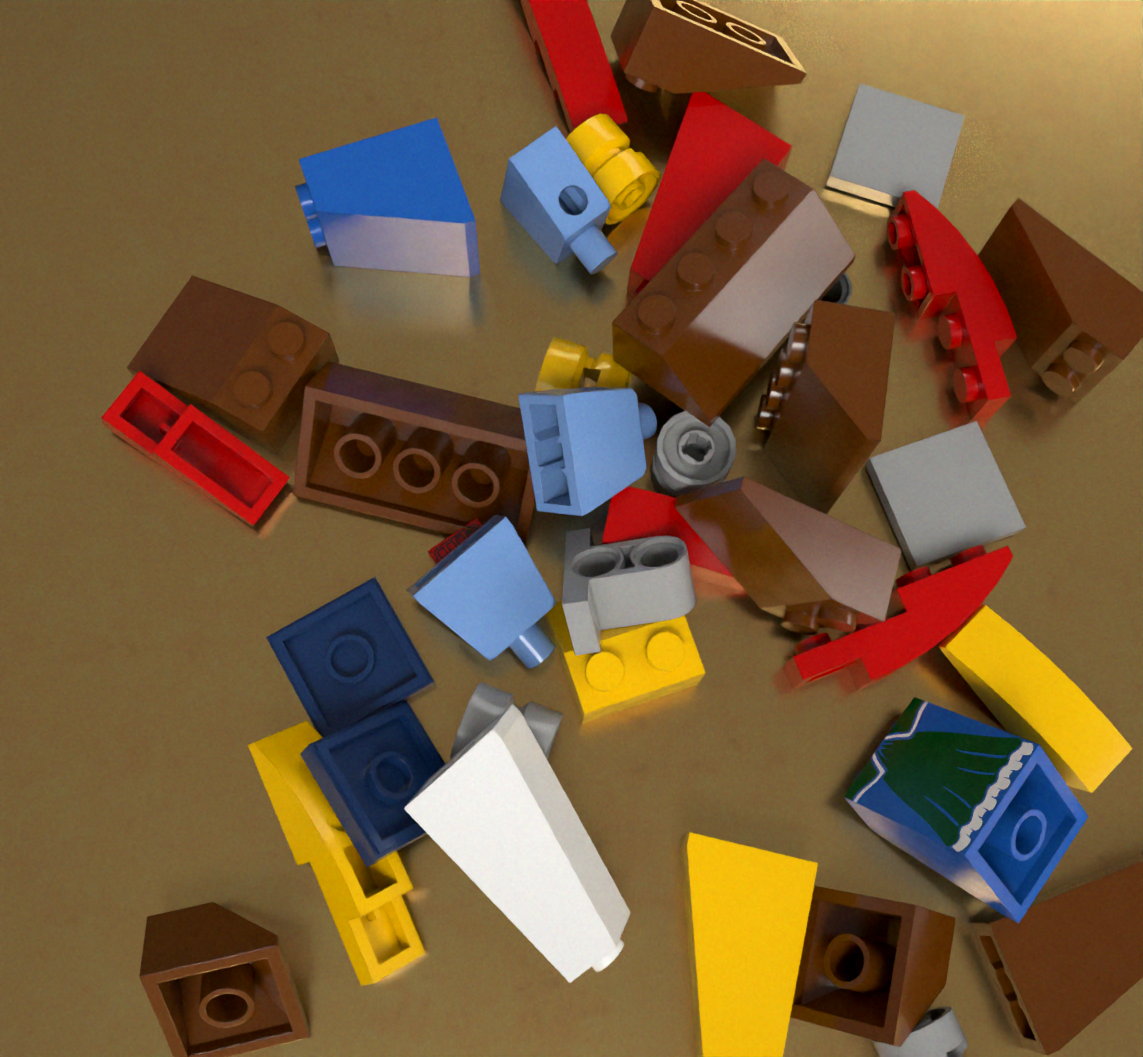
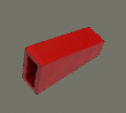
M693 92L630 268L626 294L633 300L763 159L784 170L792 145L706 92Z

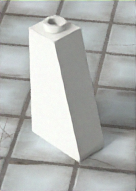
M512 704L432 775L404 809L567 981L571 983L590 967L596 972L603 970L619 955L624 947V942L620 937L631 912L525 718Z

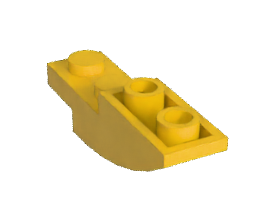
M306 720L253 742L248 747L297 866L308 862L312 866L360 985L374 984L425 954V950L402 898L403 894L414 888L397 851L368 868L364 864L300 755L309 744L323 738Z

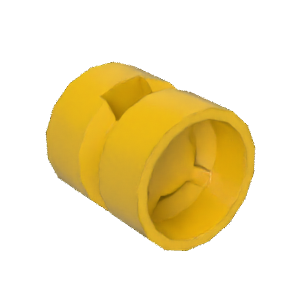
M598 114L587 119L566 138L609 201L611 209L605 221L607 225L616 224L638 210L652 195L660 182L661 173L642 152H634L632 148L629 149L630 139L608 114Z
M554 336L544 358L535 391L583 387L585 377L597 383L596 387L628 388L632 373L614 362L612 354L602 352L596 358H592L589 355L587 346Z

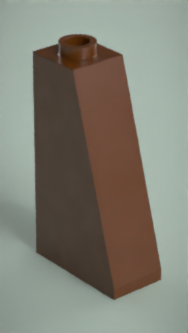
M1143 852L1037 895L1019 923L1007 918L998 911L970 922L1024 1049L1046 1056L1059 1051L1143 978Z

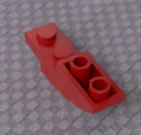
M905 191L892 215L887 220L889 244L893 250L899 251L903 265L901 285L904 296L908 301H913L918 320L940 316L938 320L939 339L944 349H950L955 367L953 374L954 391L959 402L966 404L970 421L992 417L1011 397L1000 360L1001 356L1017 339L1007 307L989 272L959 230L917 191Z
M983 545L975 546L951 557L949 561L952 567L933 575L929 566L911 571L895 580L897 589L891 593L887 609L889 619L885 617L884 622L858 624L855 631H852V634L831 641L828 632H824L794 645L793 647L797 655L793 656L782 667L791 689L848 668L856 689L859 690L887 677L929 651L955 631L983 603L997 585L1014 557L1009 546L990 553L986 552Z

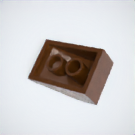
M626 0L610 35L623 72L627 73L626 79L636 87L648 92H656L658 87L674 94L802 84L807 74L782 37L699 0Z
M1017 198L978 256L992 277L1007 307L1017 335L1016 341L1030 368L1042 377L1050 390L1061 396H1067L1077 404L1110 374L1143 338V292L1020 198Z
M191 276L127 366V369L134 375L140 370L187 405L192 404L206 416L277 455L302 418L305 386L328 361L338 363L339 358L330 333L277 304Z
M744 476L677 497L676 510L760 609L783 618L781 625L784 628L801 634L817 635L819 628L852 632L855 631L858 624L885 621L902 549Z

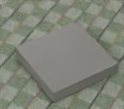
M859 83L826 186L893 207L897 206L903 192L915 190L938 209L965 115Z
M977 421L871 457L865 463L911 571L953 557L975 546L986 545L1017 534L1026 528Z

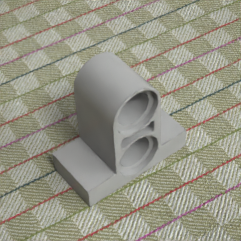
M590 528L566 532L562 606L575 656L601 652V630L672 620L689 613L696 605L697 596L688 550L685 542L678 537L655 536L594 546Z

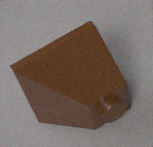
M814 886L790 1017L901 1047L946 985L956 918L914 904Z
M215 902L147 917L139 978L173 1057H230L310 1038V1027L278 935Z

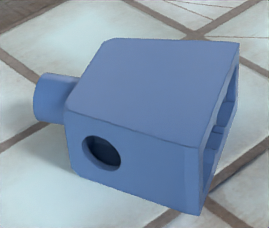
M556 126L509 158L500 201L554 263H560L574 253L588 272L593 275L603 269L617 256L618 252L601 232L611 209L609 201Z
M581 387L518 394L537 511L583 516L644 475L647 465L643 440L654 435L657 429V419L653 410L647 404L638 403L637 394L632 388Z
M493 515L406 590L417 602L489 661L496 658L509 646L526 668L531 669L544 661L556 647L555 643L537 623L540 618L556 604L555 599L513 525L505 516Z

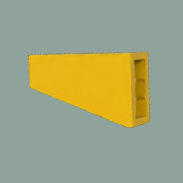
M689 832L682 836L680 853L696 1057H783L818 863Z

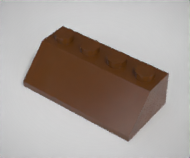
M763 159L613 320V361L705 425L711 427L790 336L793 323H801L806 318L814 299L821 300L854 262V252L815 190L768 160Z
M814 299L804 323L794 322L792 325L787 349L782 348L777 371L771 373L767 393L761 396L756 429L765 430L764 453L803 503L827 514L881 442L896 313Z
M330 361L305 386L293 495L451 535L460 528L475 532L477 529L465 525L476 517L483 525L493 515L505 516L513 525L526 548L537 508L520 408Z

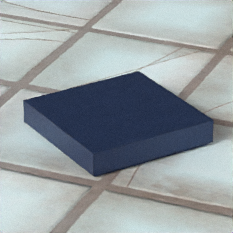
M376 577L266 637L316 731L323 738L399 703L408 701L436 685Z
M407 700L309 744L300 753L367 868L427 835L426 831L406 812L404 807L424 783L445 765V762Z

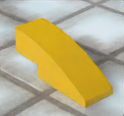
M980 605L938 646L1008 733L1037 743L1042 747L1067 786L1093 793L1133 749L1108 718L1046 655L987 605Z

